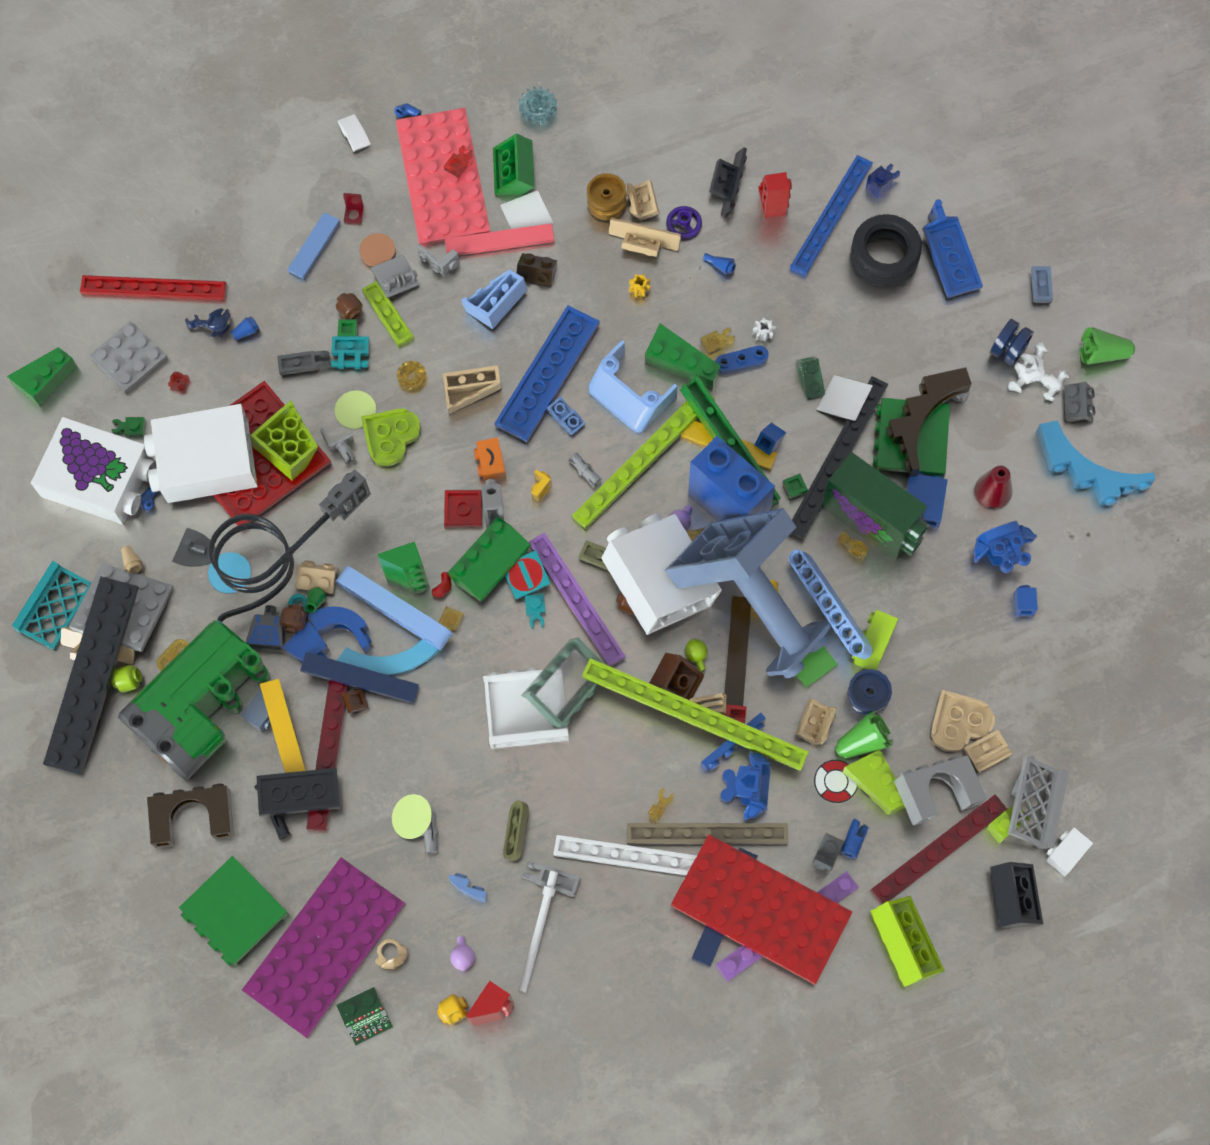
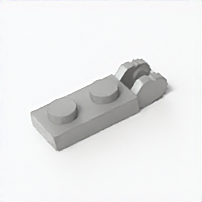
M527 861L526 866L540 871L538 877L529 873H523V879L544 887L547 885L550 871L557 872L558 875L554 887L556 892L575 897L581 880L580 877L544 864L540 865Z

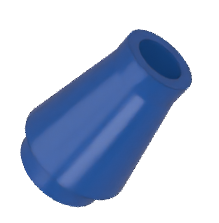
M250 316L249 318L246 317L231 333L238 341L243 337L256 333L259 326L253 317Z

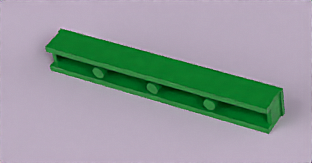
M696 376L689 383L682 385L680 392L712 439L718 436L767 478L699 377ZM775 489L771 508L777 505L781 499Z

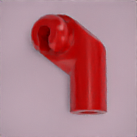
M447 572L441 573V583L432 589L431 593L435 598H441L451 590V577Z

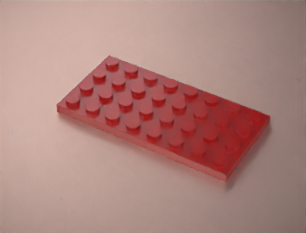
M709 834L670 904L671 907L816 985L853 913L851 910Z

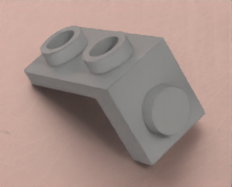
M421 244L417 246L419 258L431 264L432 269L437 273L440 272L445 276L459 264V256L454 249L440 261Z

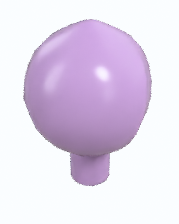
M686 505L683 510H674L669 515L676 514L685 531L691 524L689 514L692 511V507Z
M459 936L457 937V946L452 950L450 959L453 966L462 971L467 970L473 965L475 953L471 947L465 944V937Z

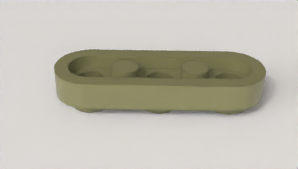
M519 800L515 801L510 807L503 849L504 857L512 861L518 860L523 853L529 814L528 804Z

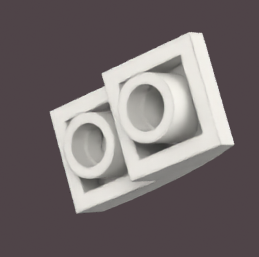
M355 114L338 120L344 136L347 137L353 152L371 145Z

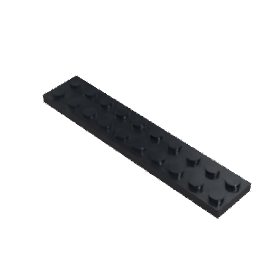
M100 576L43 765L78 775L83 774L139 590L138 586Z

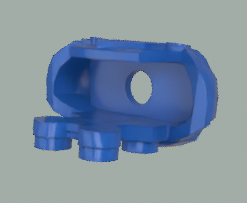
M1018 521L995 527L976 538L973 560L975 563H978L982 558L988 556L992 565H1000V570L1004 573L1012 571L1013 566L1018 563L1021 566H1027L1031 562V555L1027 552L1022 553L1020 548L1024 544L1032 543L1037 538V535L1030 528L1019 525Z
M752 750L749 752L751 766H740L737 776H735V772L731 769L725 770L722 775L723 780L727 783V789L722 790L721 799L729 803L733 800V797H740L742 805L747 806L744 812V820L756 818L760 813H763V810L768 808L771 763L761 754L755 753Z

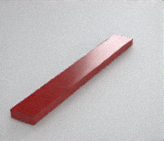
M82 275L80 293L87 295L225 301L227 290L226 281Z

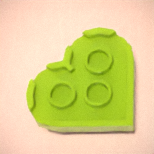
M405 408L361 417L369 454L378 466H392L403 461L406 445L419 438L420 421L416 414L407 411Z

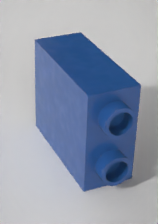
M718 436L690 462L688 496L716 521L771 511L775 485Z

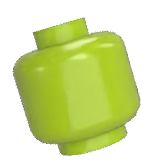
M133 665L120 667L113 672L112 685L122 693L137 689L142 682V673L139 668Z

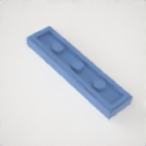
M325 212L323 213L287 269L289 273L303 280L305 279L339 226V219Z

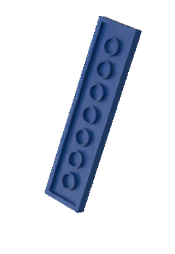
M567 305L495 421V427L525 442L529 441L546 413L547 407L554 400L598 328L599 320Z

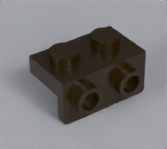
M522 253L517 263L516 274L523 277L526 282L551 286L553 274L557 267V260L550 257L535 256L531 253Z

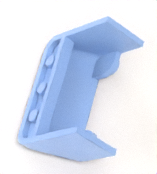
M621 341L601 361L589 383V393L629 428L640 433L644 432L677 399L678 386L674 384L663 396L656 391H648L642 397L636 394L615 376L619 370V361L625 356V342Z

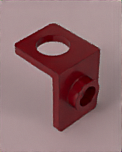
M343 193L346 205L344 223L361 224L364 211L361 194ZM356 211L359 213V216L356 219H350L348 217L349 213Z

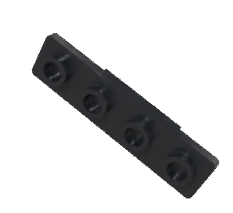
M745 147L735 154L733 164L722 159L716 162L709 192L724 199L721 210L722 215L731 212L735 207L736 202L734 200L739 191L738 184L743 175L742 168L747 160V148Z

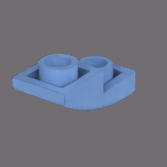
M561 396L547 407L550 415L570 435H573L586 424Z
M455 873V876L449 875L450 882L459 891L472 899L486 903L488 894L484 891V888L479 886L470 888L471 882L464 874Z

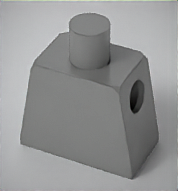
M495 479L486 480L485 485L481 487L486 527H489L497 517L504 520L501 486L497 484Z

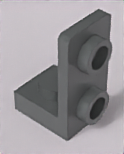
M825 833L813 860L816 867L823 871H827V869L831 871L844 841Z

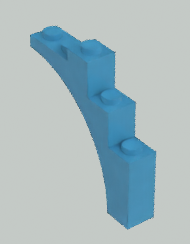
M1058 420L1039 424L1036 433L1049 472H1062L1068 468L1074 489L1079 487L1086 489L1093 485L1099 505L1115 504L1120 498L1121 493L1124 495L1136 489H1149L1156 479L1154 472L1143 474L1121 473L1093 463L1072 446L1064 435Z

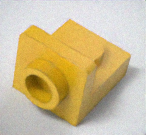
M536 469L534 471V478L539 482L533 485L531 494L532 499L539 503L552 487L551 477L546 472H540Z

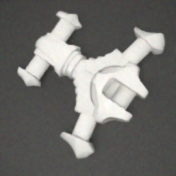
M1038 342L1035 344V350H1037L1035 355L1023 353L1020 357L1022 363L1016 362L1015 369L1019 379L1016 382H1009L1008 388L1009 391H1016L1021 394L1020 387L1023 384L1039 381L1043 383L1044 387L1049 389L1047 393L1043 394L1045 400L1054 401V394L1062 389V382L1065 378L1069 379V375L1065 370H1059L1057 378L1052 374L1048 375L1045 373L1042 356L1043 353H1047L1049 350L1044 346L1043 342Z

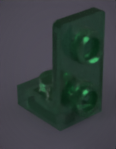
M812 356L796 360L797 368L802 371L806 397L813 398L825 395L819 358Z

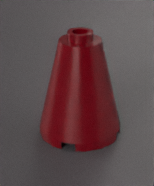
M1005 466L994 467L982 475L975 484V496L978 502L988 508L994 507L996 509L1005 506L1013 494L1011 474Z

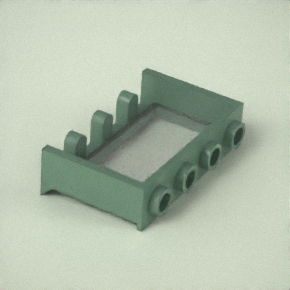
M579 637L570 639L521 696L526 698L554 728L565 727L571 721L570 717L572 714L577 713L583 707L582 703L584 700L590 698L595 693L594 689L598 685L582 678L589 659L603 662Z

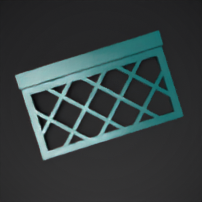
M52 560L13 622V629L55 650L61 640L62 628L69 627L92 582L65 569ZM63 572L69 576L70 582L59 585L58 578ZM83 583L87 585L84 592L76 594L75 584ZM72 586L74 595L62 597L60 588ZM58 589L60 599L49 601V592ZM75 598L76 606L73 609L66 610L64 601ZM62 602L64 611L53 614L50 605ZM48 605L50 615L39 618L37 612L39 608ZM65 614V624L56 627L54 617ZM51 618L53 628L42 630L40 621ZM38 622L40 631L31 633L26 630L29 624ZM55 631L56 638L53 643L45 641L44 633Z

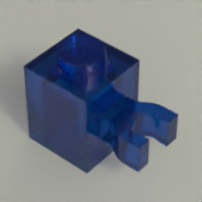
M889 164L886 170L880 166L868 175L866 188L877 198L891 189L893 179L900 176L899 170L895 173L890 172L893 169L892 164Z

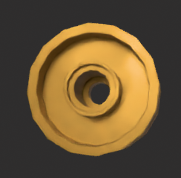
M602 173L590 180L587 186V203L590 213L595 218L611 220V218H618L624 213L626 209V185L617 175Z

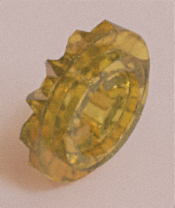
M407 361L397 370L398 382L404 388L413 389L420 387L425 382L426 370L417 361ZM415 371L416 377L409 379L407 374H412Z

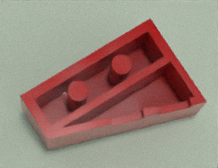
M786 172L764 175L760 186H758L764 218L786 215V210L789 208V199L791 198V179L787 178Z

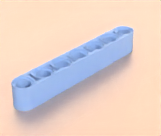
M793 550L789 555L791 566L849 653L861 659L869 658L872 654L871 644L813 558L801 550ZM822 586V590L818 593L819 587ZM832 600V605L828 608V604ZM842 615V620L838 623V618ZM852 630V635L848 637L849 632ZM862 645V651L859 653L858 649Z
M346 566L335 581L347 592L439 650L443 649L453 635L450 630L349 566Z

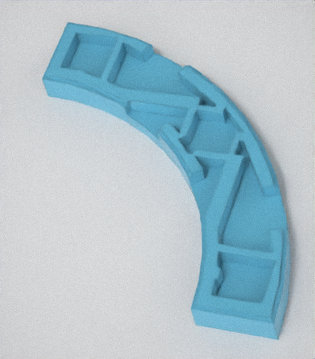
M423 639L404 652L383 657L360 654L346 647L337 661L385 675L396 676L412 671L423 663L428 662L440 650Z

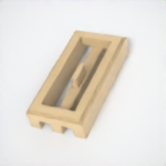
M724 693L690 699V701L708 709L721 706L720 709H714L713 711L726 714V694Z

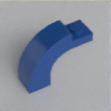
M332 606L319 609L308 615L320 636L334 629H345L356 637L364 653L371 650L369 644L372 641L367 634L369 628L362 617L354 611L344 607Z

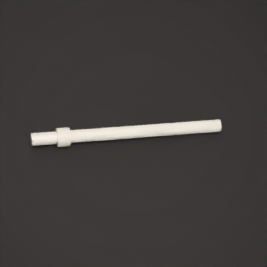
M550 871L547 885L544 886L542 892L544 897L519 988L521 992L527 993L551 898L554 897L556 891L554 887L558 875L557 872Z

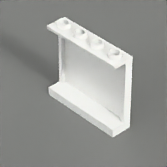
M529 668L525 672L511 670L507 674L492 672L488 673L487 676H483L491 749L569 741L567 725L554 728L526 698L521 696L543 670ZM558 668L535 694L555 715L565 706L561 668Z

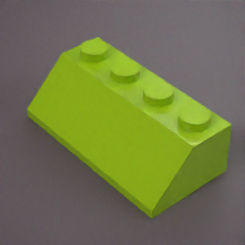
M911 896L888 901L870 911L904 987L916 984L945 971Z

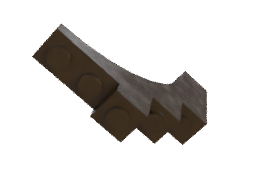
M966 367L924 376L921 384H919L921 395L906 398L905 404L902 406L904 417L889 420L888 427L886 428L887 438L891 439L892 445L898 444L899 452L903 454L905 459L903 461L905 471L909 472L910 477L917 476L920 470L917 441L923 423L942 403L954 396L969 392L972 383Z

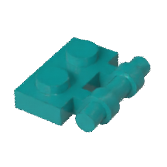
M332 336L331 354L332 356H338V360H331V367L339 369L368 368L369 361L361 360L362 356H369V336ZM345 356H355V360H345Z

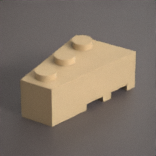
M498 365L442 373L449 414L501 389Z

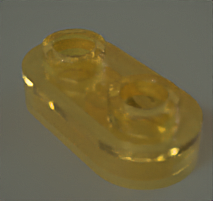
M184 639L175 640L158 657L156 663L158 669L162 671L165 668V664L171 662L179 654V649L185 648L188 642Z

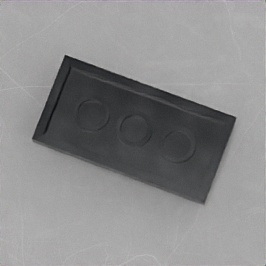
M337 768L256 776L260 817L340 809Z

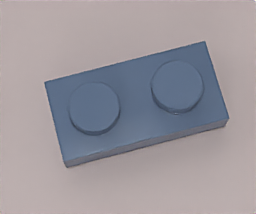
M1032 266L1033 303H1052L1051 266Z

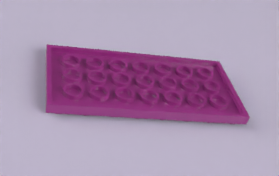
M340 857L243 987L242 991L308 1039L403 909L405 902Z

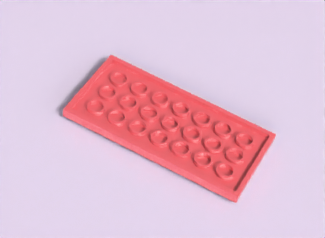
M465 107L396 120L419 244L422 246L445 242V238L490 232Z

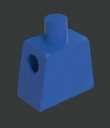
M309 621L305 624V628L302 631H298L282 647L287 655L301 664L306 652L326 657L325 654L329 651L327 644Z

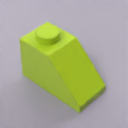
M1013 806L997 817L986 828L999 844L1010 836L1008 830ZM1028 816L1025 817L1026 822L1030 819ZM1020 821L1017 822L1016 830L1022 826Z

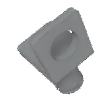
M320 429L331 452L338 449L345 463L350 462V459L352 461L356 458L348 445L349 442L354 440L352 434L331 444L324 429Z

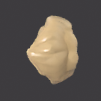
M385 939L378 946V957L375 959V962L381 968L395 969L406 960L407 946L401 945L395 939ZM387 943H393L397 947L399 956L387 961L382 955V948Z

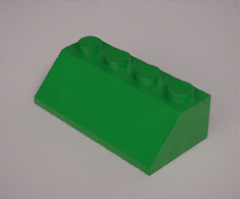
M497 517L447 573L458 587L482 602L531 547V544L510 524Z
M415 541L377 554L387 583L411 594H419L430 588Z

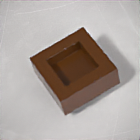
M363 689L343 694L348 713L364 710L369 707Z

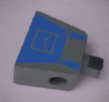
M266 605L264 615H254L246 638V643L252 649L284 651L282 647L285 645V629L280 625L281 616H276V606Z

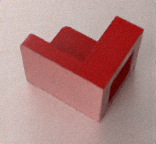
M726 704V714L722 715L745 724L747 706Z

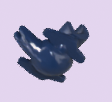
M219 308L209 314L208 320H200L198 315H194V320L189 321L186 318L185 322L190 329L207 327L214 331L211 337L221 336L230 327L227 322L231 314L229 309H226L221 315L224 309Z

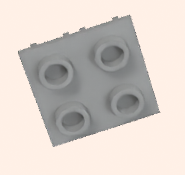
M404 255L371 267L386 298L420 285L416 278L418 277L415 270L412 271Z

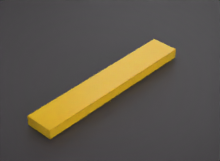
M694 421L680 435L704 446H707L713 440L704 425L697 421ZM741 439L760 468L771 471L778 453L773 452L768 455L753 443Z
M279 679L261 683V692L284 772L306 771Z

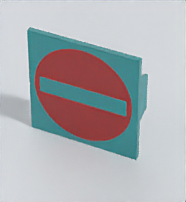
M536 550L522 556L505 575L515 599L535 593L551 584Z

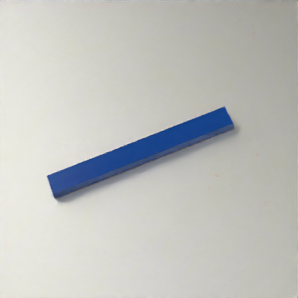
M859 155L855 157L790 265L791 270L805 277L807 276L871 169L873 162Z

